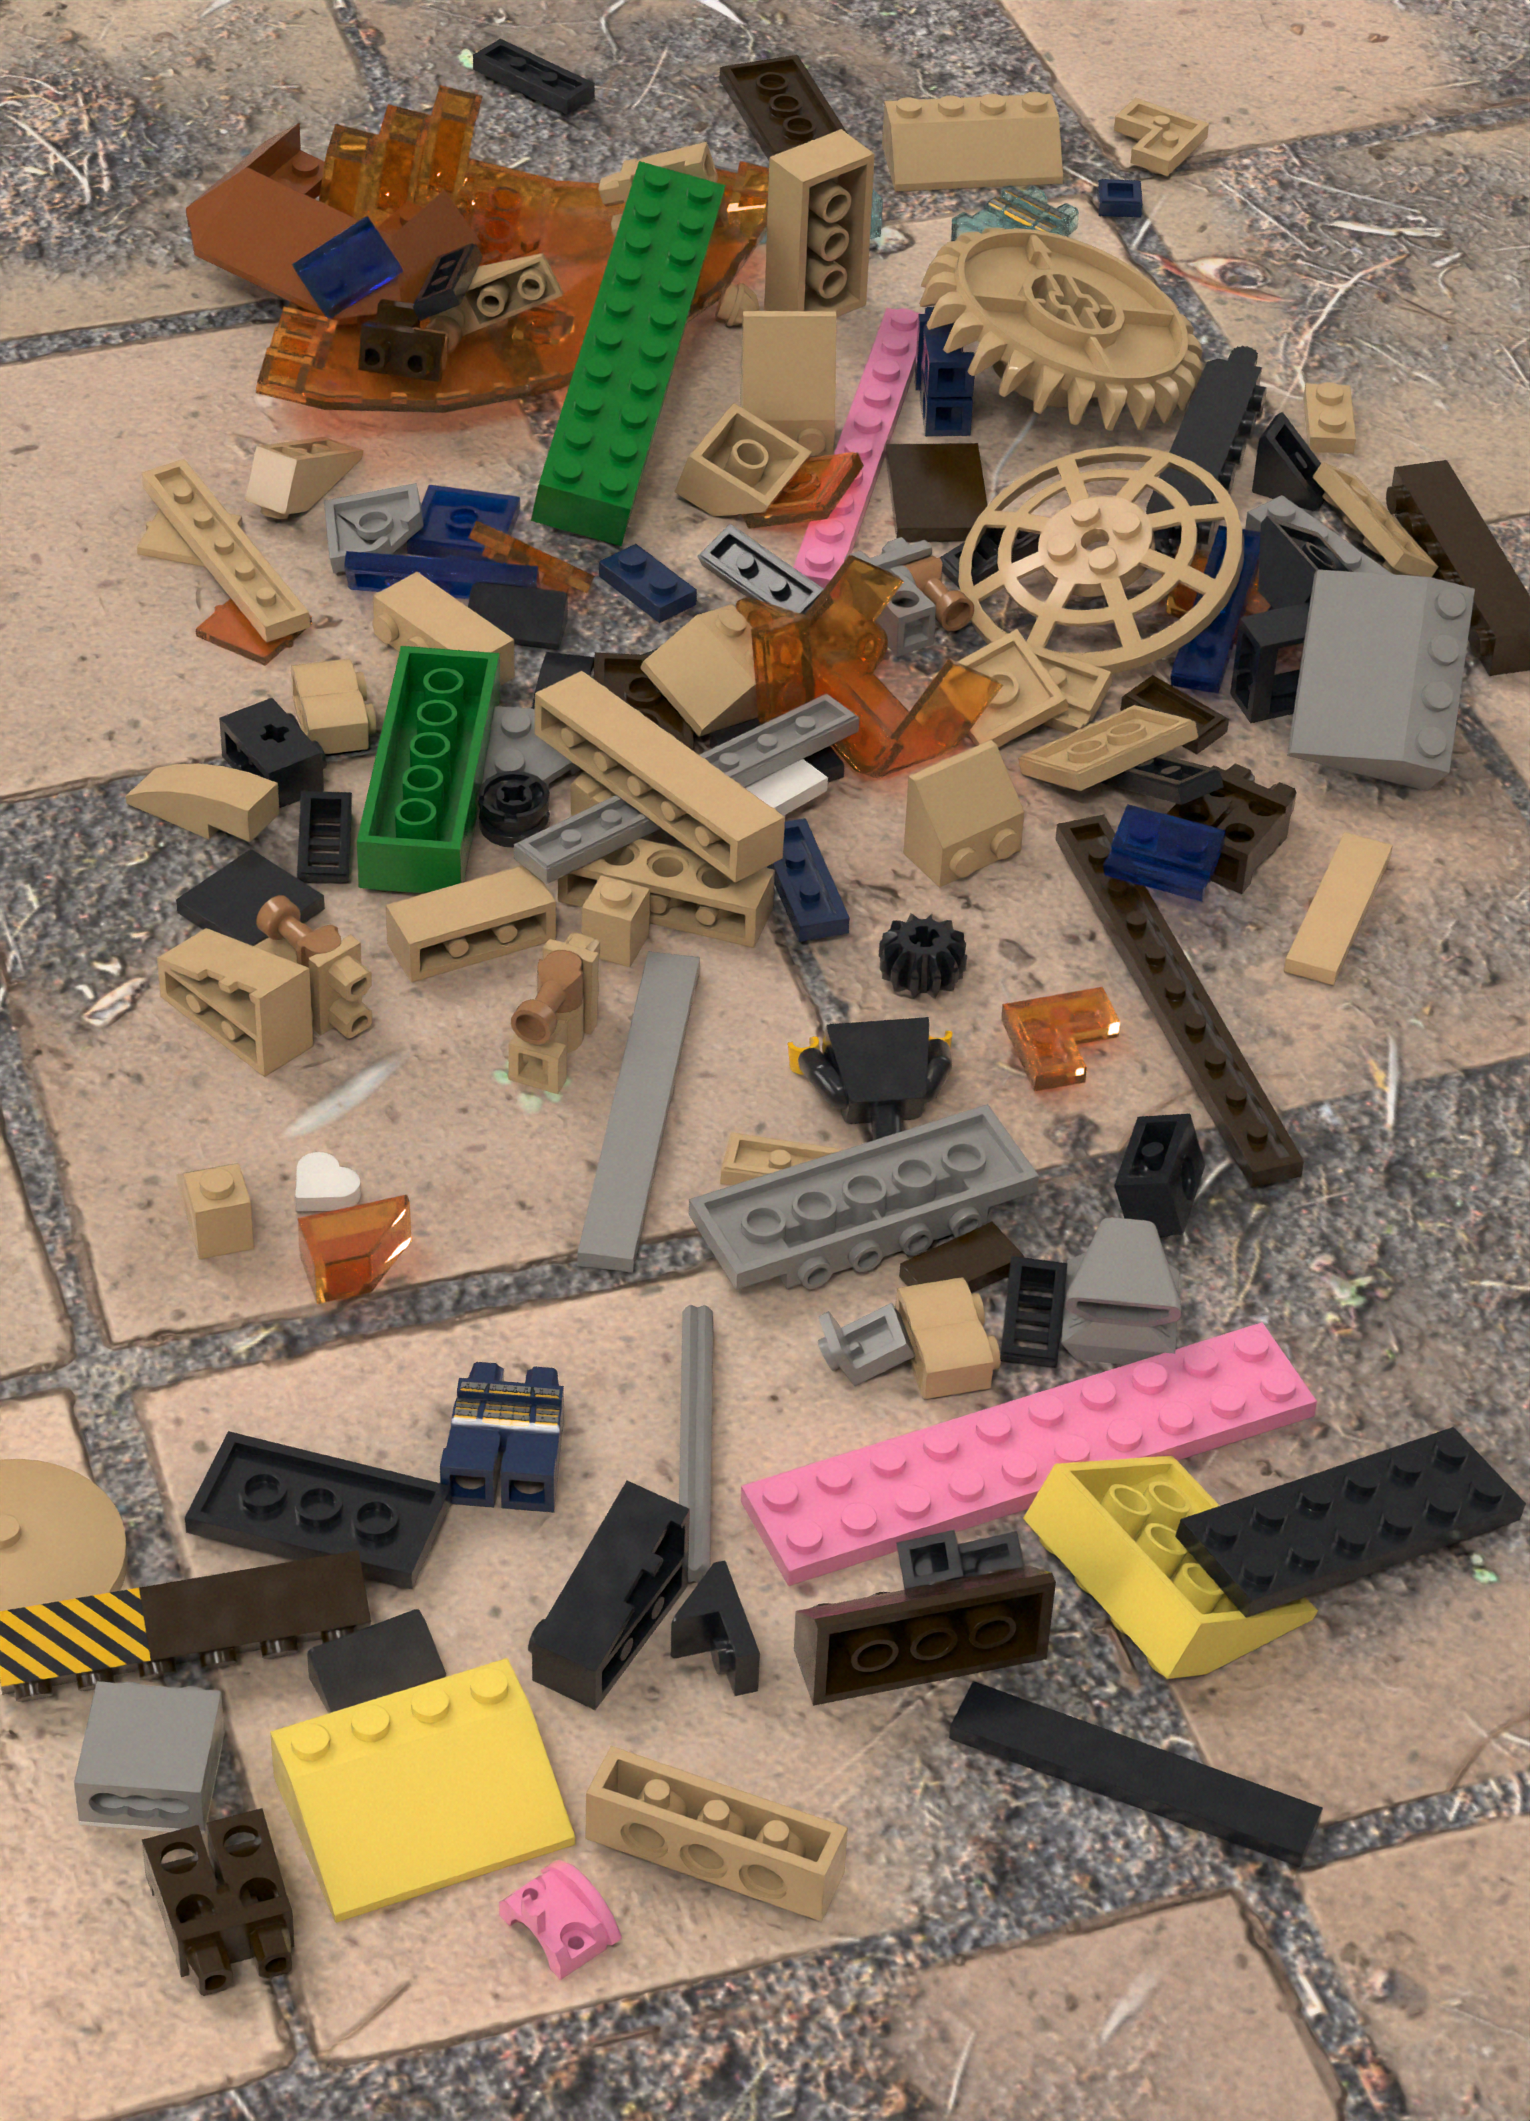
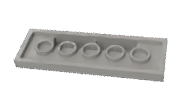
M986 1104L689 1199V1216L736 1290L777 1276L780 1277L786 1288L803 1284L808 1289H814L824 1285L833 1273L851 1267L858 1272H866L875 1268L884 1256L904 1251L905 1254L910 1256L918 1255L927 1250L933 1240L951 1234L957 1238L987 1223L988 1207L1037 1192L1039 1175L990 1106Z

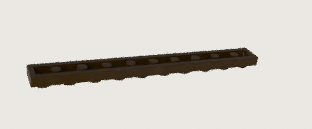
M1105 815L1058 823L1055 839L1250 1187L1302 1177L1303 1158Z

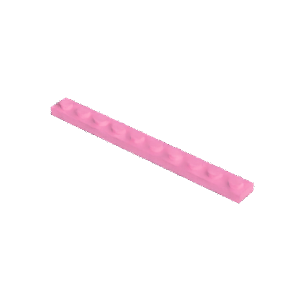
M886 308L793 568L827 590L829 595L837 596L844 577V559L846 555L852 554L886 455V444H890L915 371L918 314L923 313H917L905 308Z

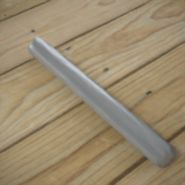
M689 1305L682 1311L679 1504L690 1509L688 1583L692 1581L699 1583L710 1568L713 1311L706 1305L700 1307Z

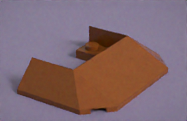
M300 122L266 140L186 207V217L191 231L195 256L338 325L358 323V316L377 315L378 303L381 299L414 304L438 256L471 243H476L480 249L481 241L445 190L438 194L424 208L407 201L377 228L316 200L318 196L337 181L336 166L301 151Z

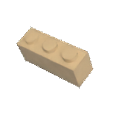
M415 572L373 595L374 619L372 624L374 634L382 642L389 644L397 651H400L401 646L500 653V686L515 678L514 639L420 573Z
M523 865L387 904V944L412 983L547 943L549 939L556 940V901L543 881Z

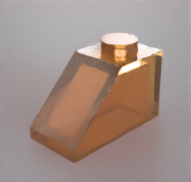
M407 1194L297 1218L300 1259L317 1304L347 1299L372 1292L411 1242L410 1201Z

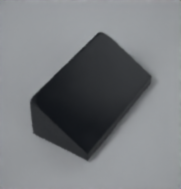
M478 581L472 585L468 607L513 638L514 645L559 650L568 620L567 593Z
M414 1609L315 1646L307 1653L309 1679L328 1713L446 1677L445 1669L431 1633L419 1609Z

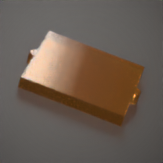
M230 598L225 604L215 606V612L196 628V636L266 666L285 648L293 647L294 640L306 629L266 643ZM309 615L310 625H312V616Z

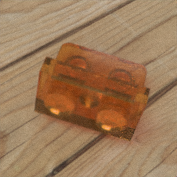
M750 597L738 600L736 603L737 611L744 616L753 628L751 629L758 719L759 723L764 724L815 699V678L813 675L809 616Z

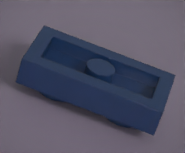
M637 544L599 561V577L658 623L696 605L697 589Z

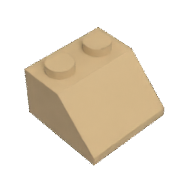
M733 402L689 455L674 492L713 517L766 512L806 463L812 452Z
M733 604L696 615L647 657L640 667L698 736L770 713L791 674L790 669Z
M992 740L908 776L903 854L939 888L1021 851L1024 810L999 749Z

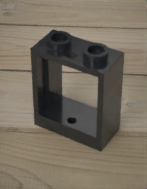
M1310 602L1240 617L1230 695L1250 723L1294 713L1300 669L1275 675L1277 654L1279 648L1304 643Z

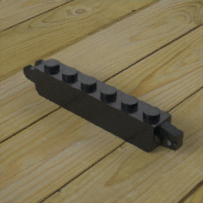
M1243 345L1233 348L1228 360L1214 359L1206 363L1169 452L1194 462L1212 474L1229 492L1234 483L1236 465L1242 464L1247 439L1251 440L1253 436L1257 413H1262L1267 393V387L1260 386L1262 367L1256 366L1258 353L1253 347L1249 348ZM1167 467L1159 476L1160 479L1176 488L1186 499L1189 506L1218 503L1213 492L1208 487L1187 474ZM1153 490L1146 507V514L1174 509L1165 497ZM1215 521L1196 523L1197 547L1193 562L1197 558L1201 545L1210 544ZM1181 525L1153 531L1156 543L1155 551L1175 559L1181 543Z

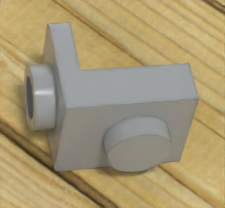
M893 1303L842 1328L829 1311L819 1316L825 1337L818 1340L821 1353L831 1370L834 1371L841 1368L854 1386L915 1357L901 1314Z

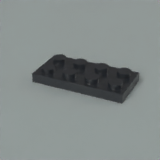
M228 1431L185 1516L186 1533L296 1561L359 1550L364 1578L413 1589L452 1502V1492L450 1485Z

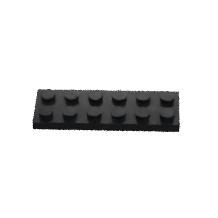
M1454 1427L1182 1518L1175 1537L1247 1618L1519 1521L1526 1503Z

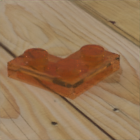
M476 521L469 536V539L485 546L481 555L527 577L531 570L535 569L544 574L541 583L557 591L568 593L571 586L587 593L595 577L479 521Z
M1103 987L1002 1004L1001 1021L1034 1092L1085 1083L1087 1066L1077 1045L1117 1038L1119 1036L1120 1020Z

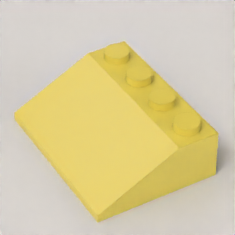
M1173 1456L1054 1464L1023 1517L1026 1523L1039 1536L1042 1546L1061 1560L1075 1576L1074 1579L1077 1585L1096 1599L1110 1615L1113 1625L1128 1635L1147 1656L1149 1665L1167 1679L1208 1674L1312 1621L1318 1612L1306 1597L1247 1618L1240 1612L1175 1537L1182 1518L1218 1507L1219 1504Z
M508 1658L270 1732L275 1782L335 1923L575 1845V1835L530 1703Z

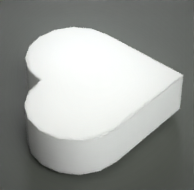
M314 1152L303 1156L298 1161L295 1194L296 1211H342L354 1207L359 1202L361 1197L359 1175L349 1168L339 1167L338 1160L334 1156L324 1152Z

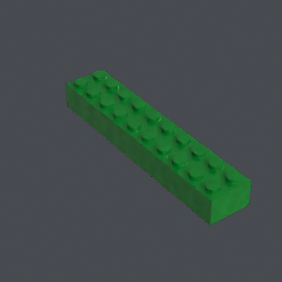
M639 161L542 471L531 521L622 546L712 240L726 185Z

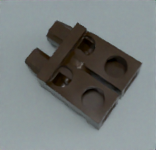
M1236 763L1227 770L1213 765L1212 768L1220 770L1224 787L1186 804L1180 805L1176 803L1161 818L1156 858L1193 874H1197L1203 867V878L1243 894L1251 884L1252 874L1267 855H1271L1277 846H1280L1287 839L1290 817L1294 810L1297 792L1295 788L1281 782L1273 784L1270 788L1255 783V776L1250 769Z
M263 1808L207 1822L209 1857L199 1825L142 1839L145 1876L152 1896H155L170 1945L176 1955L180 1976L190 1975L199 1993L203 1996L224 1991L233 1984L232 1963L253 1958L258 1975L267 1979L289 1973L292 1970L291 1947H294L293 1913L288 1896L286 1895ZM246 1832L254 1835V1840L223 1847L225 1841L236 1833ZM175 1849H185L192 1852L190 1857L160 1864L163 1857Z

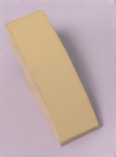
M199 763L174 764L155 768L126 795V804L207 839H210L218 830H222L251 842L279 815L278 783L249 772L225 766Z

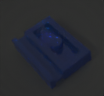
M368 215L292 264L327 320H330L338 313L404 272Z
M1127 804L1112 841L1111 851L1104 862V875L1203 902L1206 887L1211 881L1225 844L1226 830Z

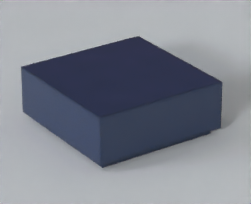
M1098 180V216L1141 218L1143 206L1141 181Z

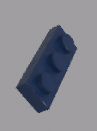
M806 818L785 821L783 858L767 866V868L775 870L774 885L798 941L802 942L848 934L850 917Z

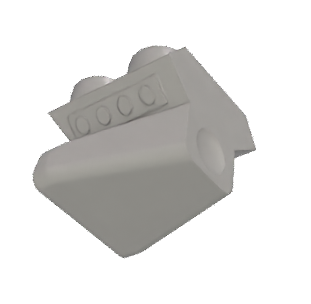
M1113 1217L1103 1219L1086 1253L1067 1260L1062 1345L1075 1360L1123 1365L1162 1353L1175 1354L1177 1321L1181 1316V1300L1178 1294L1179 1270L1168 1263L1154 1223L1145 1220Z

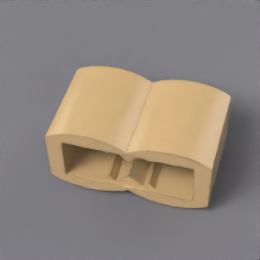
M350 658L291 665L293 703L301 730L311 741L316 740L321 745L325 754L368 749V734L376 733V717L373 704H364V701H367L364 673L355 672Z
M963 1277L897 1288L895 1307L901 1314L915 1353V1357L911 1358L910 1362L922 1397L930 1399L990 1389L993 1370L1000 1368V1351L995 1336H987L983 1328L985 1314L979 1293L971 1294L968 1284Z

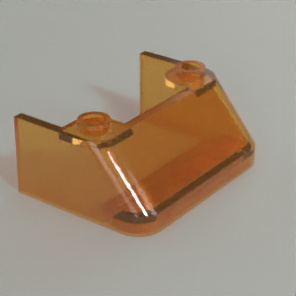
M849 554L779 650L777 656L791 671L782 691L796 706L800 707L822 695L828 694L860 717L859 731L832 744V746L856 772L871 778H881L945 755L956 749L1003 685L997 679L948 659L912 709L908 711L873 673L883 660L888 647L887 634L876 619L904 581L893 573Z

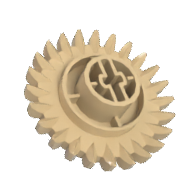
M984 228L982 234L979 232H965L960 234L956 241L947 242L941 247L936 257L929 264L921 283V287H924L925 291L919 302L920 307L935 306L927 323L928 329L954 323L943 350L946 353H950L978 340L980 343L969 366L968 373L971 376H975L993 365L994 371L1001 378L999 394L1006 397L1014 390L1021 396L1033 400L1034 412L1039 414L1047 406L1068 408L1070 424L1078 425L1091 397L1098 398L1106 430H1113L1125 402L1129 407L1137 429L1143 430L1153 408L1163 424L1169 422L1176 406L1183 412L1191 396H1193L1202 375L1203 364L1200 361L1202 357L1201 344L1193 335L1194 327L1183 314L1179 313L1177 310L1178 306L1173 300L1132 266L1101 249L1073 238L1045 231L1021 228Z

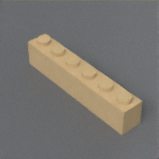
M583 671L535 693L534 734L735 883L783 858L785 817Z

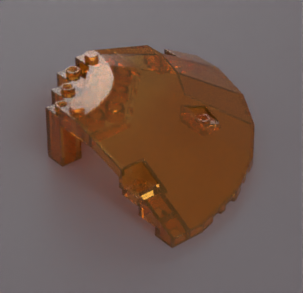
M440 85L431 115L388 104L379 135L335 124L325 157L319 197L320 202L377 228L407 201L424 208L438 194L445 190L481 241L479 250L483 258L479 266L543 253L563 291V295L462 336L460 344L453 352L447 354L446 372L442 373L440 382L358 370L361 325L369 320L373 321L377 315L358 316V323L338 325V321L317 315L290 301L288 307H283L278 327H275L270 347H267L257 380L256 393L322 410L446 413L550 393L570 385L615 240L611 221L613 215L623 214L625 203L605 207L598 187L600 183L556 181L555 179L471 159L482 95ZM743 161L739 162L737 173L715 168L718 175L717 183L726 185L723 196L728 211V225L714 229L688 322L720 300L766 235L769 168ZM429 318L420 321V328H426L430 323Z

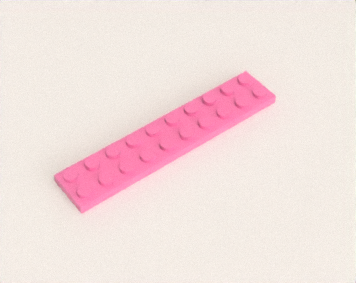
M1261 1322L1175 1349V1354L1162 1353L742 1485L741 1503L787 1585L791 1586L898 1551L897 1542L950 1530L958 1532L1029 1509L1054 1464L1173 1456L1178 1461L1314 1417L1317 1400L1266 1326Z

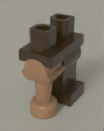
M381 299L378 303L375 319L364 322L361 325L358 370L440 382L442 373L446 372L447 354L453 352L461 342V327L451 317L438 316L431 320L425 329H422L413 309L414 304Z

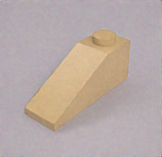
M326 437L256 446L244 501L261 506L260 512L262 514L277 519H288L289 514L308 511L362 459L364 450Z

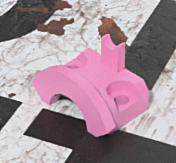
M557 1860L541 1869V1875L499 1902V1915L509 1926L518 1921L519 1923H524L533 1932L545 1951L550 1970L561 1980L605 1951L607 1945L612 1946L621 1940L622 1937L610 1909L587 1877L573 1865Z

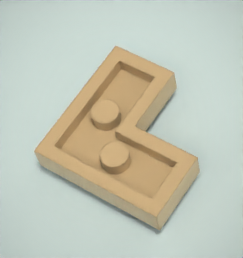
M1136 97L1115 116L1114 131L1139 141L1132 147L1130 163L1144 167L1154 174L1168 176L1208 138L1209 123Z

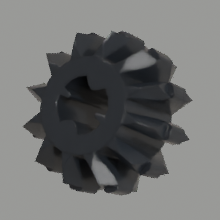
M910 913L907 922L893 920L888 932L883 933L882 940L879 943L878 956L880 957L879 968L882 972V979L891 981L894 992L911 991L913 999L919 993H927L936 999L939 990L954 991L956 983L959 979H963V973L967 968L968 956L965 954L966 942L964 940V933L953 929L952 920L935 921L933 914L926 919H919Z

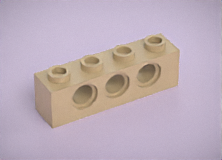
M638 839L558 879V902L579 907L583 906L601 875L650 888V924L755 948L773 910L775 870L763 868L735 883L691 850L644 839Z
M610 1746L586 1791L585 1839L821 1922L845 1873L848 1827L614 1746Z

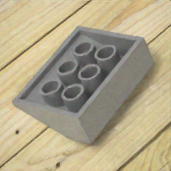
M1317 570L1314 573L1287 756L1425 791L1430 790L1450 772L1475 589L1425 576Z

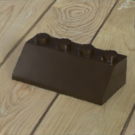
M1032 1566L1008 1570L997 1569L983 1575L952 1581H936L926 1586L895 1592H879L869 1597L834 1604L822 1603L808 1609L796 1611L794 1652L813 1706L1046 1660L1056 1586L1052 1572Z

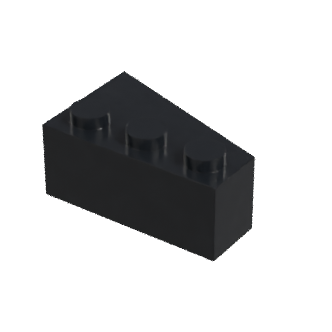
M626 1480L546 1619H542L531 1634L528 1651L532 1653V1681L593 1710L598 1708L688 1587L689 1508Z

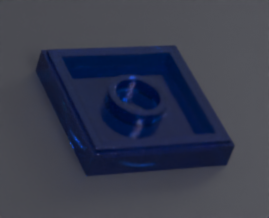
M428 485L421 503L424 527L407 541V554L500 567L520 513V497Z

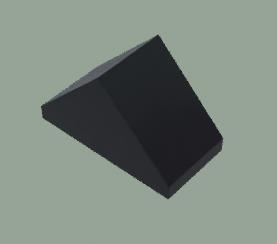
M1283 412L1273 418L1259 438L1252 493L1271 499L1282 495L1296 506L1313 512L1319 509L1325 501L1323 498L1325 491L1313 478L1321 462Z

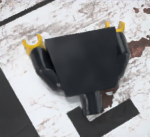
M929 1017L826 1024L822 1052L820 1051L819 1038L817 1036L810 1037V1046L805 1048L796 1047L793 1045V1042L787 1043L789 1066L792 1072L805 1075L831 1107L840 1109L846 1123H871L873 1140L904 1131L903 1120H914L921 1117L924 1103L937 1098L952 1069L950 1050L953 1033L952 1031H945L943 1038L930 1036Z

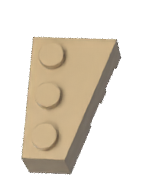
M207 928L157 957L160 997L264 1077L314 1046L312 1026L314 1016L311 1009L310 973L308 967Z

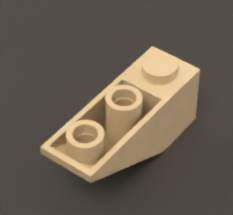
M542 253L479 266L461 304L428 318L431 322V320L438 316L451 317L460 325L462 336L560 297L563 295V291Z

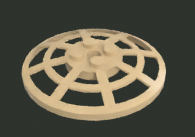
M1116 446L1090 449L1060 457L1035 468L1014 481L991 501L977 518L966 538L959 562L958 582L960 591L974 604V614L970 621L975 631L987 645L1008 633L990 619L979 602L1004 587L1008 595L1019 607L1032 616L1037 617L1026 642L1042 648L1046 647L1056 624L1089 627L1115 623L1122 647L1085 653H1057L1110 671L1111 674L1140 668L1168 656L1192 641L1213 622L1228 603L1238 584L1244 563V535L1237 508L1227 490L1212 474L1194 462L1169 452L1145 447ZM1115 461L1146 462L1138 471L1108 468L1080 473L1078 469L1091 464ZM1167 467L1187 474L1208 487L1213 492L1218 503L1189 506L1186 499L1176 488L1157 476ZM1060 474L1061 480L1037 492L1017 512L1002 511L1022 493L1042 481ZM1094 481H1127L1116 496L1089 497L1085 483ZM1148 487L1165 497L1174 509L1147 515L1134 502ZM1064 490L1067 491L1071 504L1059 510L1052 518L1031 514L1046 500ZM1225 520L1227 527L1226 551L1221 569L1216 578L1213 579L1190 566L1197 547L1196 523ZM1181 525V543L1175 559L1155 551L1156 543L1153 531ZM987 528H1004L1005 530L998 547L997 564L999 571L973 586L971 576L973 553ZM1019 530L1041 534L1038 542V552L1012 563V548ZM1094 542H1107L1106 546L1097 547L1092 551L1086 550ZM1043 569L1046 577L1054 587L1046 602H1043L1027 592L1018 580ZM1147 569L1163 575L1149 589L1127 600L1124 588L1139 579ZM1179 582L1204 595L1178 621L1157 634L1141 640L1133 616L1161 601ZM1071 595L1082 597L1105 595L1109 606L1091 610L1064 608Z

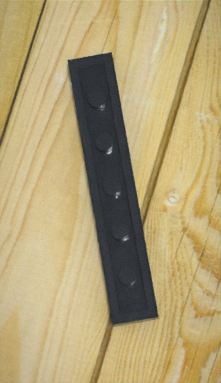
M975 1681L972 1682L950 1725L949 1739L1297 1867H1301L1321 1820L1323 1807Z

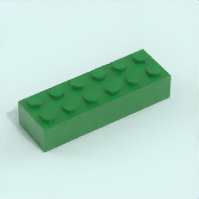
M413 646L400 647L356 841L359 888L428 893L464 882L479 809L478 795L483 781L494 707L499 706L500 653Z

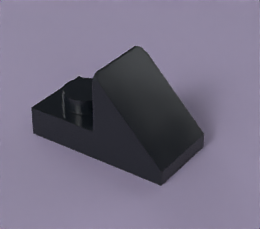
M724 1560L712 1564L675 1614L671 1623L670 1655L672 1658H681L711 1651L713 1665L717 1674L726 1673L734 1696L758 1691L760 1652L727 1563Z

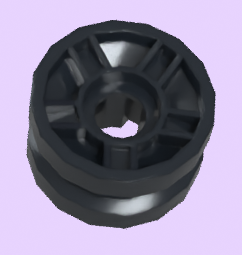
M523 771L501 772L487 778L480 786L478 795L480 808L479 828L482 835L491 843L502 847L514 848L515 843L549 828L550 812L548 808L550 792L546 783L538 776Z

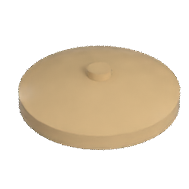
M29 1459L0 1460V1611L120 1591L127 1571L126 1536L121 1516L107 1494L88 1478L60 1465Z

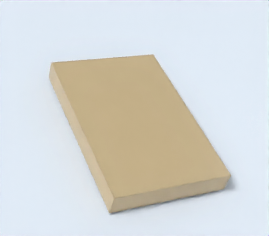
M1133 705L1025 753L1018 760L1022 775L1082 791L1198 738L1195 721Z

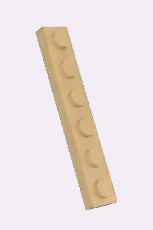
M185 459L141 473L143 489L266 643L310 628L309 611Z

